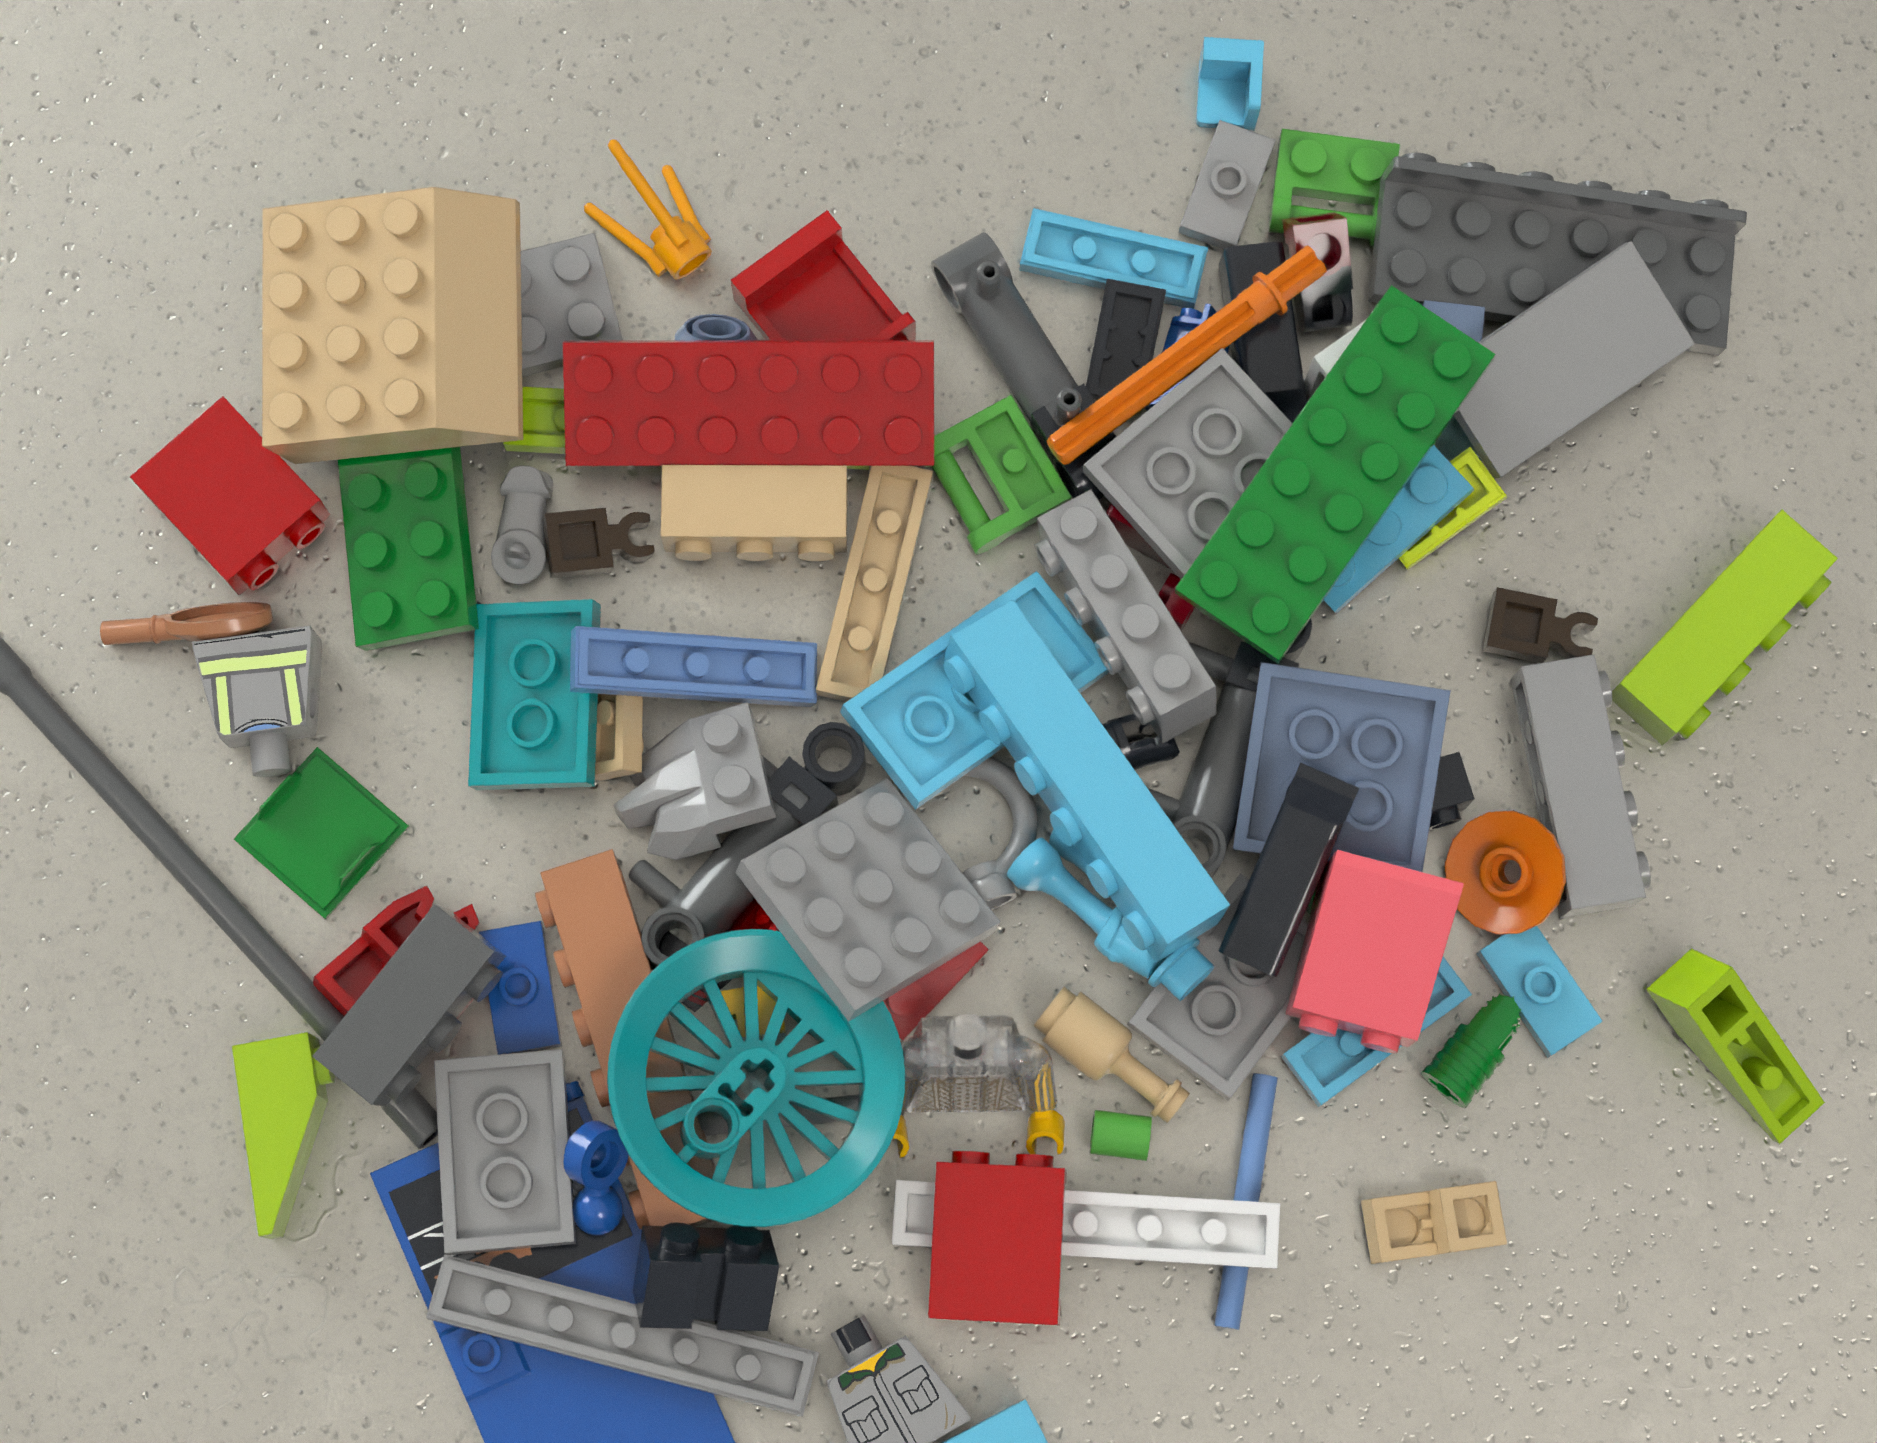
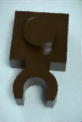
M606 508L545 513L543 526L550 579L610 573L614 568L612 555L616 554L631 562H643L650 559L655 552L654 545L636 546L628 538L629 530L648 527L650 514L633 512L624 516L619 524L608 525Z
M1497 587L1492 595L1483 651L1538 663H1544L1548 658L1549 647L1556 648L1564 659L1592 655L1593 649L1578 646L1572 641L1571 630L1579 628L1585 631H1593L1597 626L1598 618L1586 612H1576L1566 618L1555 617L1558 599Z

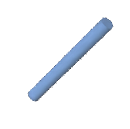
M1254 1073L1252 1076L1234 1201L1259 1202L1278 1080L1275 1076ZM1223 1266L1214 1326L1235 1330L1240 1329L1249 1267Z

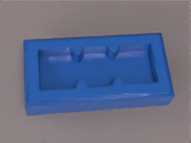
M536 921L479 931L483 938L506 955L497 967L503 974L499 982L488 994L497 1055L532 1052L562 1046L543 923Z

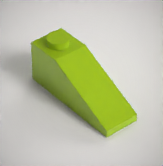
M1691 948L1646 989L1678 1036L1773 1141L1781 1144L1825 1103L1732 966Z
M309 1032L232 1046L258 1236L267 1239L284 1237L328 1102L326 1084L335 1082V1075L312 1057L319 1049L320 1042L319 1038Z

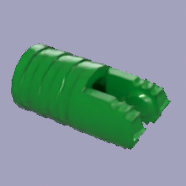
M1500 993L1497 997L1492 996V1000L1487 1001V1006L1482 1007L1468 1025L1461 1023L1456 1028L1454 1035L1448 1038L1442 1050L1435 1054L1432 1058L1433 1061L1421 1072L1424 1079L1435 1090L1459 1107L1466 1108L1470 1104L1472 1097L1478 1094L1484 1082L1490 1079L1496 1067H1499L1505 1060L1502 1051L1512 1040V1035L1517 1034L1516 1029L1520 1028L1518 1023L1521 1020V1016H1519L1521 1009L1515 1002L1514 996H1504Z

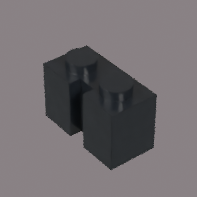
M679 1222L669 1223L665 1226L643 1225L633 1285V1296L640 1328L692 1329L693 1320H713L717 1330L768 1331L779 1270V1262L770 1230H758L754 1227L735 1225L729 1228H703Z

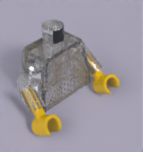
M973 1014L928 1016L920 1019L913 1036L900 1041L905 1065V1093L901 1113L905 1111L907 1113L1027 1111L1028 1109L1033 1111L1028 1118L1026 1148L1028 1153L1036 1154L1037 1138L1042 1136L1053 1138L1057 1143V1154L1062 1153L1065 1121L1061 1114L1052 1110L1058 1105L1052 1057L1044 1046L1025 1035H1020L1012 1017L1006 1015L976 1016ZM900 1115L899 1123L893 1136L894 1139H897L899 1158H903L909 1150L906 1120L902 1115Z

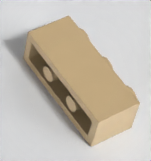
M662 465L661 540L665 552H675V557L678 559L701 561L710 559L712 552H736V557L742 560L764 561L772 559L773 552H798L797 557L802 560L827 561L834 558V553H847V466Z

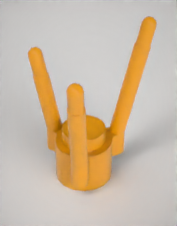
M615 139L610 140L608 143L609 150L660 223L650 235V239L655 245L653 249L592 203L584 205L585 213L643 258L657 277L662 276L667 271L675 280L686 277L710 257L712 250L707 243L711 238L699 223L673 168L670 165H664L662 167V174L683 221L679 216L672 217L621 144Z

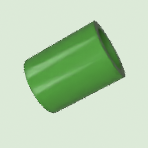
M1095 1110L1089 1153L1147 1161L1152 1117Z

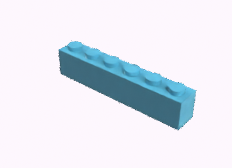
M1014 599L952 634L944 656V669L948 679L959 693L965 694L968 692L981 711L979 712V719L988 737L997 745L1003 743L1016 761L1014 763L1016 775L1023 787L1031 795H1040L1051 811L1050 821L1060 840L1069 847L1074 845L1088 864L1086 866V873L1094 889L1103 898L1111 897L1124 916L1122 924L1131 942L1142 951L1147 949L1157 963L1216 926L1230 906L1229 902Z

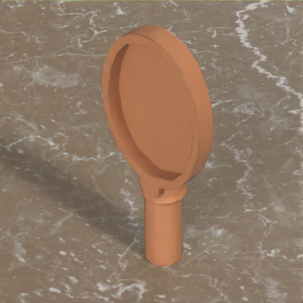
M220 603L187 608L171 614L153 615L151 618L102 621L100 636L104 645L143 642L159 644L161 641L170 640L204 641L257 633L273 622L271 605L267 603Z

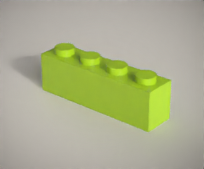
M1781 509L1612 690V701L1662 746L1677 732L1687 740L1712 713L1703 704L1713 693L1719 689L1727 696L1752 670L1744 662L1749 654L1757 646H1760L1767 653L1791 628L1792 625L1784 617L1797 602L1807 609L1829 587L1832 582L1823 574L1838 558Z

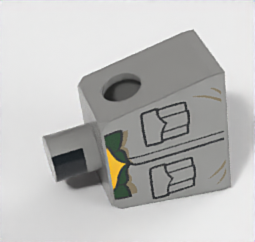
M865 1315L831 1333L849 1366L848 1369L827 1381L848 1443H931L971 1420L965 1408L906 1335L882 1348Z

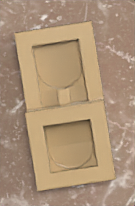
M1496 1181L1361 1201L1371 1264L1507 1245Z

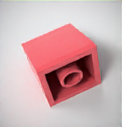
M1337 850L1327 862L1318 882L1286 1015L1300 1018L1298 1027L1314 1034L1335 1037L1337 1028L1362 1035L1361 1045L1382 1052L1398 1053L1399 1045L1409 1047L1417 1042L1464 883Z

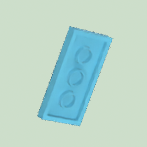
M1037 571L842 705L840 711L842 716L858 733L862 742L915 810L1005 747L1003 743L995 744L988 737L979 719V712L981 711L968 692L965 694L959 693L946 675L944 656L952 634L1014 599L1080 693L1108 674L1109 671L1099 657L1095 643Z

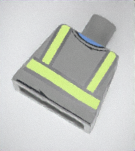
M311 626L192 642L193 652L219 738L229 748L250 746L253 776L274 777L289 773L290 762L287 741L311 738L317 732L322 642L320 637Z

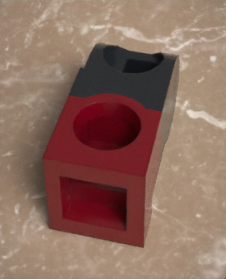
M1332 212L1282 219L1285 243L1288 244L1290 258L1308 245L1315 251L1317 258L1324 263L1327 272L1294 297L1296 315L1301 331L1308 332L1351 326L1353 321L1351 293L1353 279L1347 218Z

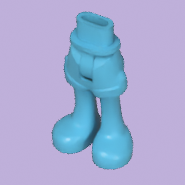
M1054 829L1050 835L1049 843L1042 837L1038 838L1021 852L1009 868L1007 877L1017 888L1025 891H1042L1053 896L1078 915L1098 935L1094 945L1111 962L1121 963L1129 970L1131 969L1135 973L1147 979L1149 978L1148 984L1152 987L1162 983L1179 1001L1189 995L1215 967L1197 949L1200 942L1198 938L1193 939L1157 963L1147 949L1143 951L1138 949L1124 930L1122 924L1124 916L1118 907L1112 909L1099 900L1064 867L1061 857L1074 864L1087 875L1086 866L1088 864L1074 845L1071 847L1065 845Z

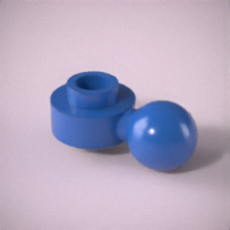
M597 1120L583 1124L568 1139L564 1153V1169L570 1179L584 1186L573 1200V1215L576 1225L585 1233L604 1235L615 1229L622 1219L623 1203L621 1197L610 1185L622 1174L629 1154L619 1137L617 1129Z

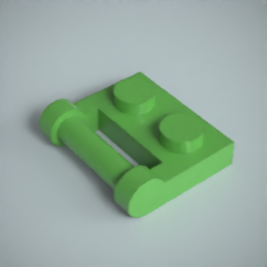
M1282 129L1279 136L1268 232L1284 234L1282 219L1336 212L1347 218L1349 237L1369 239V246H1374L1380 179L1393 158L1399 156L1400 144ZM1293 195L1372 206V215L1291 205V198Z
M1012 395L935 435L934 466L925 467L933 468L970 532L967 540L976 555L993 549L1006 538L1036 523L1037 518L1071 500V495ZM966 445L1005 510L1004 514L993 520H990L953 456L955 451Z

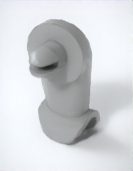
M526 465L513 467L506 474L501 484L500 493L501 496H505L496 541L491 552L492 566L497 575L506 582L517 585L535 580L545 568L547 549L543 517L546 513V499H551L553 491L551 476L546 472Z

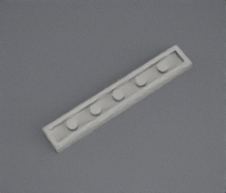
M445 1254L426 1316L428 1320L488 1334L504 1340L803 1417L819 1355V1352L736 1330H717L716 1325L693 1320L692 1329L640 1328L635 1304Z

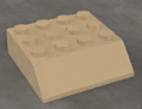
M428 187L263 208L262 447L294 464L523 440L520 202L512 198Z

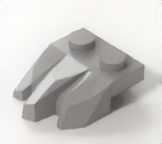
M748 702L688 719L642 755V772L629 775L633 783L638 787L614 804L617 816L628 829L654 825L647 853L674 860L722 847L719 837L720 833L776 818L754 716Z

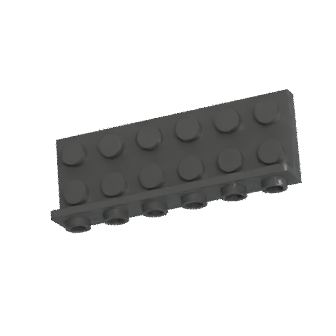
M1407 153L1394 157L1380 179L1368 302L1379 303L1392 285L1421 305L1424 300L1485 307V320L1508 323L1624 243L1632 241L1695 342V345L1686 351L1719 356L1727 349L1735 235L1746 225L1747 212L1729 209L1727 203L1715 199H1703L1694 203L1673 200L1668 193L1658 190L1628 193L1612 190L1610 184L1601 181H1583L1578 184L1554 181L1553 176L1544 172L1529 171L1515 175L1496 172L1492 165L1482 162H1468L1458 166L1439 163L1435 157L1429 154Z

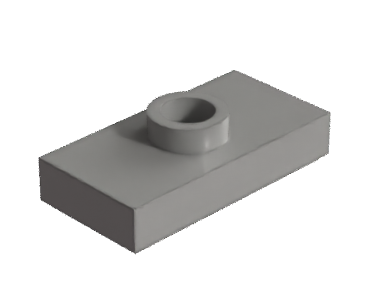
M1219 120L1178 233L1223 249L1237 246L1272 153L1275 139Z

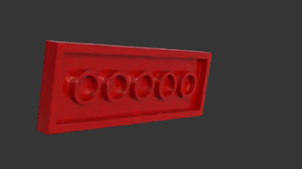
M592 340L563 342L566 466H934L935 463L934 340Z

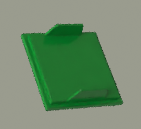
M316 747L296 771L288 775L259 807L256 815L236 835L234 840L326 920L410 826L321 749Z

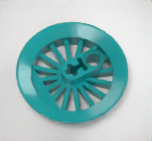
M747 929L720 933L696 941L664 960L643 980L628 1001L617 1023L608 1059L607 1086L609 1104L619 1137L632 1161L656 1189L671 1201L706 1219L742 1227H770L801 1221L827 1210L851 1194L869 1177L890 1146L899 1123L905 1093V1065L899 1034L884 1001L848 1022L780 931ZM743 978L745 1041H743L717 985L718 982ZM757 986L776 1002L763 1040H759ZM703 989L729 1047L687 1010L681 1002ZM787 1013L798 1024L776 1046L775 1042ZM670 1014L717 1059L655 1037V1035ZM807 1032L819 1042V1044L791 1057L787 1056ZM649 1051L713 1075L646 1078ZM830 1053L848 1069L843 1071H794ZM759 1067L765 1070L768 1076L763 1085L769 1092L766 1093L758 1087L745 1100L740 1098L736 1092L746 1078L745 1073L741 1069L744 1068L750 1073L755 1072ZM859 1085L857 1111L798 1090L795 1087ZM703 1091L695 1101L656 1119L653 1118L647 1093ZM791 1104L850 1125V1131L841 1147L838 1149ZM708 1111L721 1115L727 1122V1138L716 1144L706 1143L701 1140L694 1129V1119L696 1116ZM779 1116L823 1155L828 1162L812 1174L806 1176ZM763 1120L792 1180L790 1184L766 1188ZM681 1122L680 1136L685 1147L676 1155L660 1132ZM749 1130L752 1189L726 1185L724 1182L739 1141ZM693 1156L705 1160L719 1158L712 1179L700 1174L687 1165Z

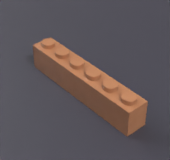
M613 849L540 872L545 890L535 892L537 905L545 927L557 926L564 948L553 952L563 986L566 988L575 985L582 1008L572 1011L580 1042L583 1048L593 1044L601 1068L590 1071L602 1108L610 1105L607 1086L608 1059L617 1023L635 990L653 971L651 962L643 949L641 930L618 858ZM667 1017L655 1037L676 1044ZM649 1051L646 1078L686 1076L683 1063ZM692 1091L647 1093L650 1110L654 1119L694 1101ZM696 1116L694 1119L695 1133L701 1140L708 1143L704 1131L701 1129L698 1116ZM681 1122L660 1132L676 1155L685 1147L680 1136ZM628 1156L626 1166H632L638 1185V1190L629 1192L628 1196L639 1229H642L643 1225L665 1226L675 1222L696 1227L713 1221L692 1213L671 1201L649 1182L630 1156ZM693 1156L687 1163L692 1169L712 1179L716 1169L713 1160L699 1159Z

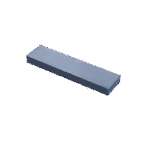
M575 626L571 630L570 692L735 703L748 702L750 704L812 707L817 703V643Z

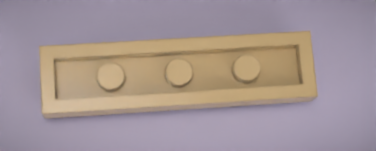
M871 466L816 687L817 695L847 702L885 675L933 479V471L913 466Z

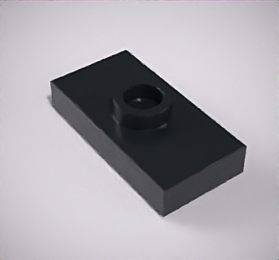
M1113 279L1106 280L1086 388L1095 402L1153 360L1166 294L1165 289Z

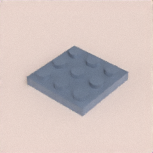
M1261 662L1233 849L1261 853L1300 763H1303L1359 787V791L1328 861L1337 850L1423 872L1451 690Z

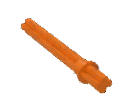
M1307 245L1268 275L1262 272L1256 273L1252 277L1253 284L1239 293L1234 300L1051 434L1047 440L1051 452L1062 464L1071 463L1198 369L1220 349H1225L1274 313L1280 316L1288 311L1286 303L1327 272L1324 263L1317 258L1315 251Z

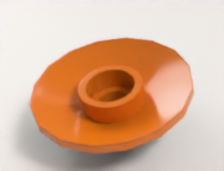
M1514 810L1487 812L1467 822L1452 840L1445 861L1446 879L1464 883L1457 910L1474 926L1494 934H1519L1542 924L1559 905L1566 884L1565 857L1554 834L1536 818ZM1510 860L1516 861L1521 868V876L1516 883L1510 882L1504 873L1505 866Z

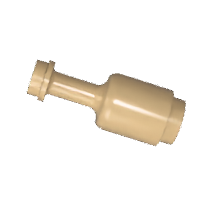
M1064 986L1034 1024V1027L1045 1035L1042 1041L1088 1078L1097 1081L1107 1074L1118 1076L1153 1104L1154 1108L1150 1112L1153 1117L1158 1116L1166 1123L1174 1116L1190 1094L1180 1086L1182 1082L1178 1079L1173 1084H1168L1133 1057L1129 1052V1043L1132 1039L1131 1031L1081 991L1076 996Z

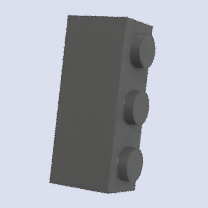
M434 904L312 1057L371 1105L386 1107L391 1100L396 1104L400 1103L419 1082L422 1073L417 1070V1067L432 1049L437 1053L441 1052L459 1032L462 1022L457 1017L472 998L477 1002L482 1001L499 982L503 972L497 967L506 955L449 909Z

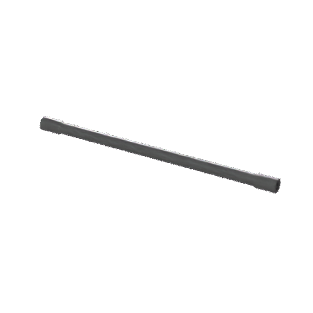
M0 636V692L11 698L325 1041L344 1016L313 985V981L39 684L33 677L30 668ZM415 1088L400 1103L396 1104L391 1100L386 1107L381 1106L382 1110L418 1149L423 1148L438 1136L437 1112Z

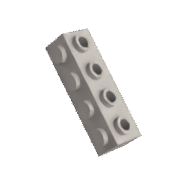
M1090 489L1038 517L1040 542L1034 544L1037 556L1050 577L1058 575L1067 589V592L1064 593L1066 602L1077 622L1081 626L1088 623L1097 637L1098 641L1095 642V647L1106 669L1111 675L1117 672L1120 674L1129 689L1125 692L1126 698L1140 723L1145 725L1149 722L1163 744L1217 715L1216 686L1093 491Z

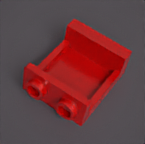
M828 210L731 279L734 301L765 340L916 339V321L909 312L902 315L844 243L842 227Z
M224 396L130 476L146 497L170 520L238 595L245 592L248 588L256 590L266 584L279 568L277 563L293 548L303 549L315 541L325 528L323 522L330 516L321 499L279 455L262 447V437Z
M952 1151V1162H936L928 1318L1060 1326V1283L1067 1171L1065 1168L1053 1167L1054 1156L1016 1154L1014 1166L990 1164V1153Z

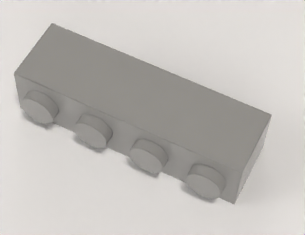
M1595 654L1521 666L1511 678V684L1539 820L1554 834L1565 857L1566 884L1557 906L1559 917L1566 918L1632 907L1646 898L1645 888L1650 887L1651 875L1645 853L1643 851L1636 852L1632 828L1636 827L1638 823L1637 807L1632 792L1630 790L1624 791L1619 767H1623L1625 764V752L1620 733L1617 730L1611 731L1606 708L1612 705V690L1608 675L1605 671L1598 672Z

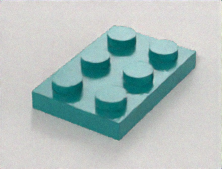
M593 599L477 604L479 629L475 630L468 786L475 790L595 787L598 694L570 692L571 630L575 626L600 628L601 605Z

